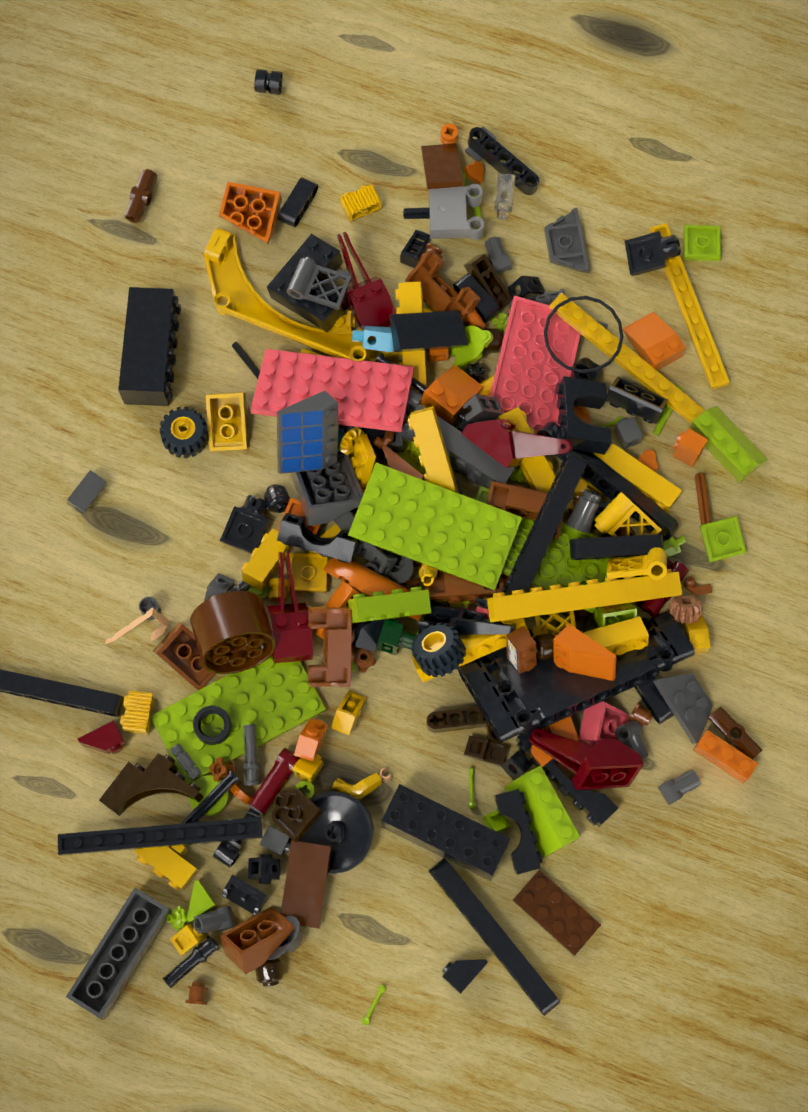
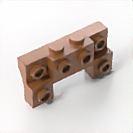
M433 250L426 251L405 281H421L423 301L428 303L434 312L458 310L462 321H464L467 314L473 312L481 298L470 287L462 288L458 294L438 274L444 261Z
M491 481L486 504L525 519L535 520L548 493L538 489H527L520 485L513 486ZM563 517L553 536V539L559 538Z
M438 570L433 584L425 586V590L429 591L430 601L445 600V602L450 604H459L463 601L476 603V598L493 597L494 593H501L504 588L502 573L496 589L493 591L451 574L443 575V571Z
M328 606L308 607V627L310 629L324 628L323 664L308 665V685L310 687H351V662L354 661V652L351 650V642H354L353 630L351 631L352 609L349 607L329 608Z

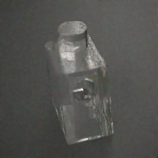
M497 173L494 203L497 219L506 220L508 219V212H512L515 175Z

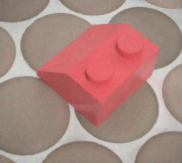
M600 702L585 709L579 732V740L593 746L598 739L602 738L618 740L616 728L627 722L629 714L606 702Z

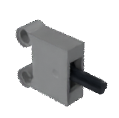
M471 184L466 187L429 189V208H405L403 210L404 219H430V239H480L483 236L484 221L476 216L467 221L466 203L470 207H478L482 202L483 190L478 184Z

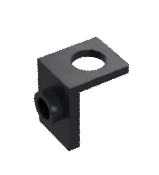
M521 276L508 287L512 299L514 296H517L515 294V287L517 285L521 288V292L518 295L521 298L528 293H544L539 277Z
M518 750L501 767L514 781L523 775L532 763Z

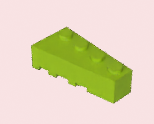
M422 587L410 588V592L404 593L403 589L391 590L392 594L384 595V591L373 592L371 597H365V593L353 595V599H348V607L352 609V623L431 613L429 591L422 590Z

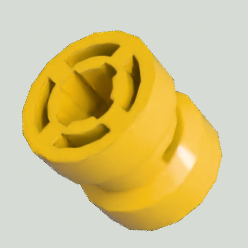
M273 578L269 580L271 591L268 594V599L278 602V578ZM284 579V601L288 600V594L285 590L288 587V580Z

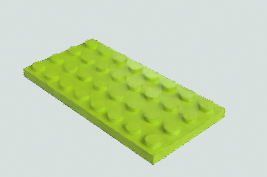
M375 463L348 536L495 591L522 517Z
M481 486L475 500L486 504L489 489ZM521 519L502 574L510 575L535 520ZM562 521L559 538L552 539L531 586L534 588L542 587L544 591L550 590L549 586L561 584L562 588H566L568 583L580 582V585H587V580L598 579L599 583L605 582L608 559L571 560L569 540L597 538L598 536L578 531ZM588 608L584 610L593 613L595 608Z
M271 655L258 666L243 672L229 674L150 717L170 756L176 761L174 764L179 768L178 772L186 778L184 781L190 784L198 778L212 773L209 770L210 765L214 764L218 757L223 758L224 762L234 761L245 755L243 725L256 724V743L258 748L307 722L310 718L312 719L326 712V708L315 688L308 685V675L300 661L274 664L273 655ZM211 705L224 709L232 723L229 737L217 745H208L200 741L193 728V721L197 712ZM217 714L207 715L201 722L202 732L210 737L218 736L224 729V721ZM180 744L184 749L183 752H186L193 760L195 767H198L201 771V775L198 778L191 779L188 771H185L176 758L178 757H174L170 750L173 746Z

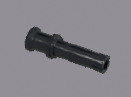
M208 935L207 939L200 946H195L192 950L193 953L163 977V980L172 988L199 963H205L214 951H219L221 948Z

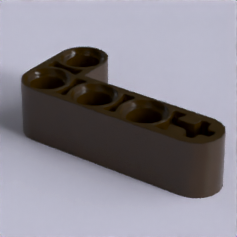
M479 707L435 711L427 717L426 726L432 733L486 727L488 741L493 744H502L498 739L492 737L491 733L493 730ZM477 714L480 720L473 722L469 719V716ZM452 716H457L460 718V722L452 724L449 719ZM444 717H446V725H445V726H444V721H443ZM433 719H437L438 726H434L432 723Z

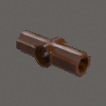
M142 170L137 185L131 189L130 202L124 216L125 219L132 223H140L145 207L151 203L152 190L158 177L152 170Z
M721 706L708 717L712 724L725 736V740L729 744H732L737 750L752 760L762 751L746 733L745 728L741 724H737ZM731 730H736L739 733V738L732 737Z

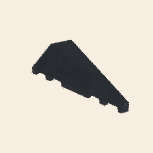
M430 601L431 613L422 614L418 621L419 634L424 628L427 629L432 624L435 626L437 623H441V625L446 623L449 626H453L459 635L509 634L516 629L515 623L490 622V619L486 618V614L461 606L459 608L450 607L449 603L445 601L442 604Z

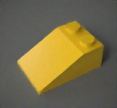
M246 392L207 394L206 408L210 451L247 449Z

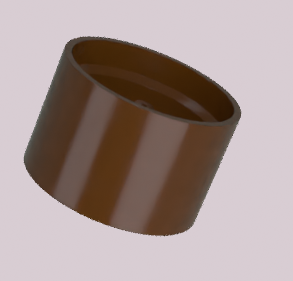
M232 591L216 595L201 603L190 617V623L203 667L209 672L234 674L249 670L267 660L276 648V642L263 601L255 593Z

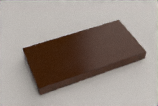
M456 143L421 146L427 189L463 186V176Z
M291 840L281 915L284 917H296L299 920L300 926L317 929L321 927L332 846L301 841L294 842Z

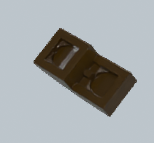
M469 736L464 755L501 767L507 760L509 747Z

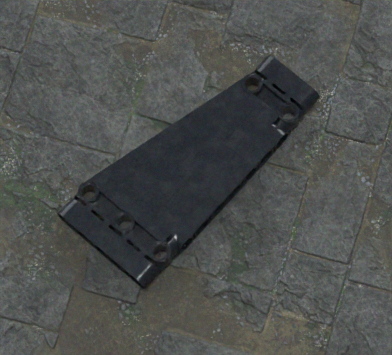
M666 611L650 619L641 618L649 634L648 646L640 650H632L622 655H616V674L613 681L568 672L564 668H559L555 664L554 658L547 660H538L536 658L537 665L533 669L519 674L507 658V647L460 666L458 672L497 739L502 743L519 734L528 735L537 726L544 728L649 681L655 678L660 671L667 672L672 669L674 664L694 656L695 651L693 645L671 614Z

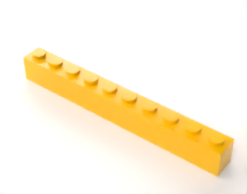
M667 569V574L660 580H654L649 575H642V577L637 578L629 576L623 577V580L605 578V582L599 583L598 579L587 580V585L573 582L568 583L566 588H562L561 584L549 586L550 590L544 591L542 587L530 588V593H524V589L512 591V595L505 596V592L494 593L493 598H487L490 622L682 595L679 572L672 573L671 569Z

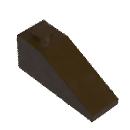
M485 254L477 255L463 265L467 272L494 299L500 309L513 300Z

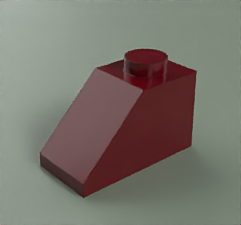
M114 721L77 738L82 746L107 754H116L126 746L122 734Z

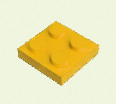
M359 434L358 442H355L354 445L355 453L354 457H351V464L360 487L366 488L376 456L367 434Z
M289 553L295 593H327V572L323 571V568L328 563V557L321 556L320 554Z

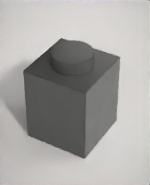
M634 417L629 419L623 418L617 422L614 431L624 450L641 443L643 435Z
M268 826L259 845L283 857L284 853L288 854L290 851L291 838Z

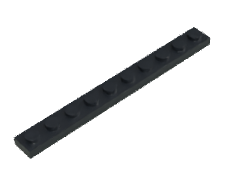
M254 817L58 834V855L262 839V818Z

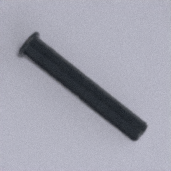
M229 769L228 775L181 824L198 822L237 780L241 781L239 777Z

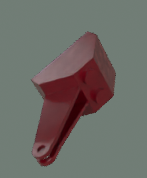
M345 231L343 232L345 242L364 280L360 283L357 282L342 236L338 234L337 238L341 246L346 268L350 272L349 275L352 276V286L348 287L346 295L349 307L361 331L364 330V326H391L389 315L396 314V311L382 279L376 276L369 278Z
M510 419L467 424L461 433L505 468L518 467L524 457L563 454L570 452L573 448L572 442L568 439L521 432Z
M285 551V561L292 604L284 605L283 554L278 552V605L267 606L266 610L276 642V648L272 654L273 662L275 664L313 660L312 629L308 627V607L306 603H297L289 551Z
M534 729L529 737L531 744L575 773L572 779L575 790L629 787L644 765L640 754L617 739H598L593 746L541 729Z

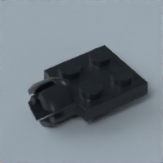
M660 231L624 241L631 276L667 267L668 259L681 254V249L678 248L680 243L676 235L662 237Z
M248 495L241 508L234 506L220 538L221 543L252 554L256 547L259 548L270 523V520L264 517L267 502L260 497L255 499L256 496Z

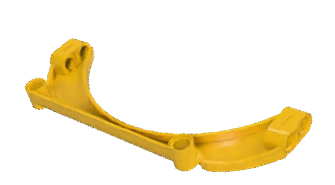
M218 227L214 230L205 248L204 259L216 311L220 315L228 314L333 357L346 358L353 361L375 362L380 353H383L384 357L388 360L400 356L399 352L394 353V346L393 352L365 349L362 347V342L352 341V331L329 330L327 333L322 329L300 324L273 309L259 296L246 278L238 258L235 235ZM423 308L424 312H433L431 310ZM374 336L368 337L370 340L375 338ZM355 356H360V357H362V358H361V359H355L354 357H355Z

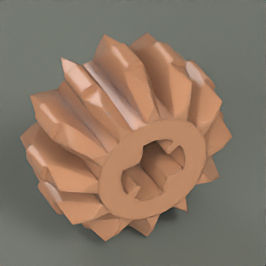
M683 594L674 596L669 604V613L676 622L680 621L682 624L695 623L702 615L701 601L697 600L695 596H689V594L687 596Z

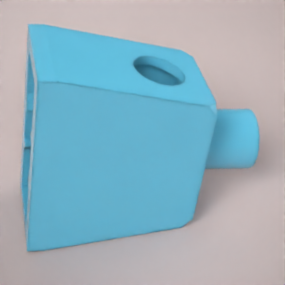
M364 326L363 331H352V341L362 342L363 348L393 352L391 327ZM369 336L375 337L372 340L368 339Z

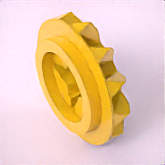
M356 427L345 433L340 442V451L345 455L354 453L355 442H358L359 434H364V431Z

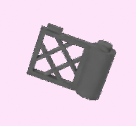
M309 257L301 258L287 289V294L298 300L307 299L339 310L352 276L349 275L350 272L341 269L337 272L316 265L315 261ZM319 272L325 273L328 279L319 282L317 276ZM339 278L346 280L345 284L338 288L334 283ZM331 282L334 289L324 292L322 286ZM318 287L322 292L318 296L310 295L311 290ZM337 293L339 299L335 303L329 301L327 296Z

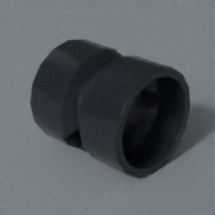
M257 69L254 81L255 92L266 93V91H269L270 94L280 95L283 81L282 72L271 71V73H268L267 70Z

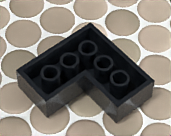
M311 234L268 284L267 289L273 300L328 333L349 307L346 294L339 310L307 299L298 300L287 294V289L301 258L309 257L315 261L316 265L334 271L343 263L340 250ZM319 272L317 278L321 282L328 279V276L325 273ZM328 283L322 286L324 292L334 289ZM319 287L311 290L310 293L313 296L322 294ZM337 293L327 296L329 301L335 303L339 299Z

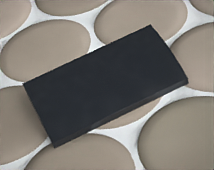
M458 310L389 315L394 353L462 348L468 345L464 324Z

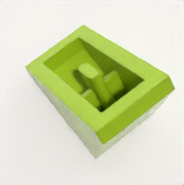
M197 880L194 881L187 922L189 923L194 922L195 916L209 913L217 907L204 886Z

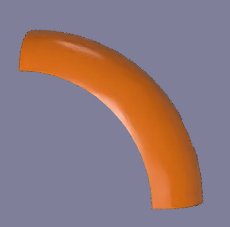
M332 558L323 568V571L345 581L353 588L370 597L373 592L384 591V595L392 594L391 590L403 589V593L410 592L409 589L354 560L349 563L340 562L338 559ZM413 615L409 617L419 621L421 615Z

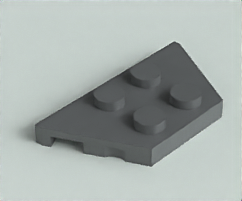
M574 208L566 216H561L556 222L544 227L550 263L589 273L578 209Z
M689 673L653 680L691 743H698L713 705L694 674Z

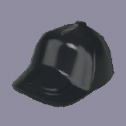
M582 358L573 365V368L584 370L597 368L600 365L588 358ZM602 369L597 372L588 373L571 371V377L596 382L600 377Z

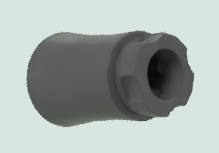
M584 489L566 524L578 531L590 534L602 496Z

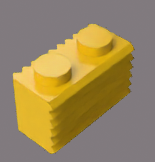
M373 184L363 185L357 191L346 192L340 197L341 207L349 222L382 209V201Z
M129 690V695H126L124 698L125 715H122L120 720V726H122L125 732L142 735L149 734L150 716L152 715L155 700L153 693Z

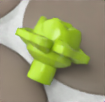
M181 906L173 908L172 914L167 915V922L172 923V928L179 931L187 924V912Z

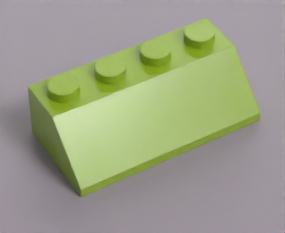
M717 406L704 411L690 425L691 430L708 439L705 447L739 483L768 460Z
M541 765L504 787L506 792L519 789L520 792L524 793L526 803L523 806L525 812H529L532 822L529 824L530 831H534L537 843L535 845L543 859L580 838Z

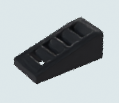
M416 229L400 254V262L415 268L421 260V254H424L427 249L426 245L431 241L430 235Z

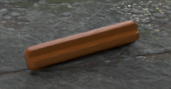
M697 473L695 475L700 521L701 525L711 523L712 519L705 473Z

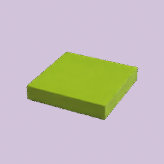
M684 225V260H721L720 226Z
M737 516L699 526L709 563L747 553Z

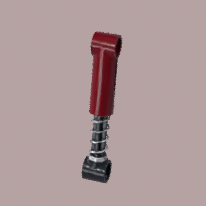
M286 747L283 748L274 766L248 803L250 809L248 812H245L244 818L261 817L260 814H266L275 796L281 791L290 775L293 774L292 769L300 757L295 756L294 752ZM245 840L221 842L214 852L213 858L231 868L241 853L239 850L241 843Z

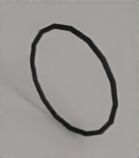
M589 296L570 297L556 305L548 315L544 328L545 345L552 358L565 369L578 373L597 372L610 365L619 354L624 338L622 323L614 309L602 300ZM586 299L598 302L611 311L619 326L620 340L617 351L608 362L597 368L581 370L567 366L556 358L549 346L547 330L551 317L559 307L570 301Z

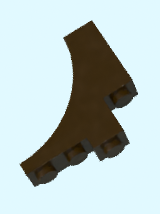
M158 753L146 769L138 763L133 765L128 761L99 801L120 816L137 801L156 794H179L189 797L198 803L201 802L204 796L199 792L201 790L200 787L193 782L188 784L184 781L186 778L177 772L179 768L174 764L176 761L167 754L162 756Z

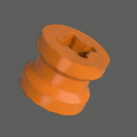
M445 124L441 128L440 139L442 144L457 143L458 128L454 124Z

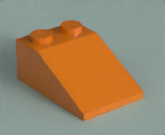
M654 312L622 329L639 356L657 371L684 355L686 347L679 336Z
M453 365L424 391L420 403L427 408L434 406L436 415L451 424L464 410V404L472 399L474 394H479L484 387L458 366Z
M568 624L554 638V662L559 668H564L571 673L611 681L615 679L616 655L584 633Z

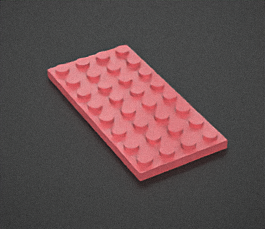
M514 296L489 396L497 397L503 413L519 407L520 411H524L526 414V422L529 428L532 427L535 434H537L548 422H554L560 426L558 424L559 409H557L558 394L555 393V389L563 376L571 377V370H567L557 363L545 345L544 328L547 317L552 312L549 308L550 305ZM554 313L547 330L549 346L556 358L567 366L573 367L581 334Z
M266 349L251 406V414L277 417V411L322 391H326L339 402L338 425L402 432L414 367Z

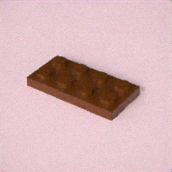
M540 870L537 871L512 900L573 956L579 952L601 926L598 921Z

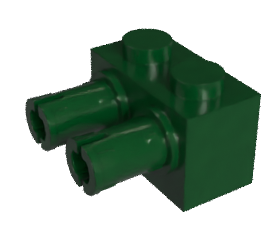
M385 619L378 640V650L392 655H397L398 648L400 649L401 647L411 650L413 640L417 639L416 634L406 632L403 629L404 624H401V621L397 619Z

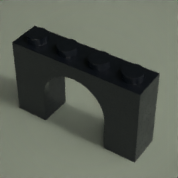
M563 376L555 389V393L558 394L559 438L570 440L573 450L605 455L612 444L610 428L584 423L577 417L573 407L583 406L601 409L607 399L606 384Z

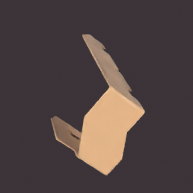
M151 608L145 615L138 617L129 626H125L115 633V636L108 638L105 644L116 641L151 615L160 624H163L151 633L150 641H153L165 633V629L168 627V619L154 608Z

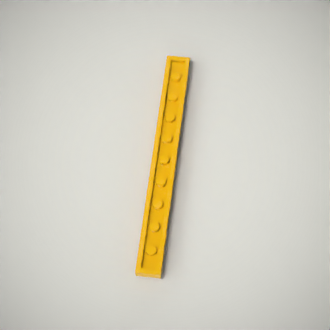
M667 223L650 227L649 229L650 233L660 231L662 237L672 235ZM680 255L667 260V267L664 268V271L710 389L714 390L728 386L730 381Z
M561 292L550 304L549 308L553 310L556 305L567 300L568 297ZM573 301L559 307L555 312L609 358L617 351L619 339ZM622 342L621 350L613 360L649 391L668 399L667 405L688 423L691 424L694 419L705 411Z

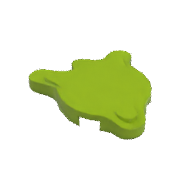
M476 326L464 327L468 345L448 350L449 356H456L453 365L463 370L467 364L479 360L483 356L481 353L484 347L487 348L493 340L491 332L481 330Z

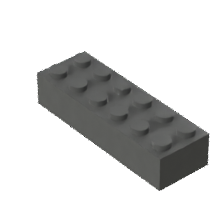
M419 404L415 411L425 409V407ZM437 416L454 472L461 473L466 476L469 482L488 489L490 488L491 481L503 484L507 482L515 467L505 468L463 436L461 431ZM407 421L400 433L403 434L406 440L414 442L415 432L414 429H410Z
M134 888L66 997L98 1018L105 1020L167 921V915L171 914L172 910Z

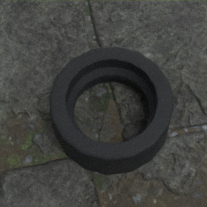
M211 705L197 712L194 717L193 728L200 741L208 745H217L229 737L232 723L224 709ZM217 714L223 719L224 729L218 736L210 737L202 732L201 722L207 715Z

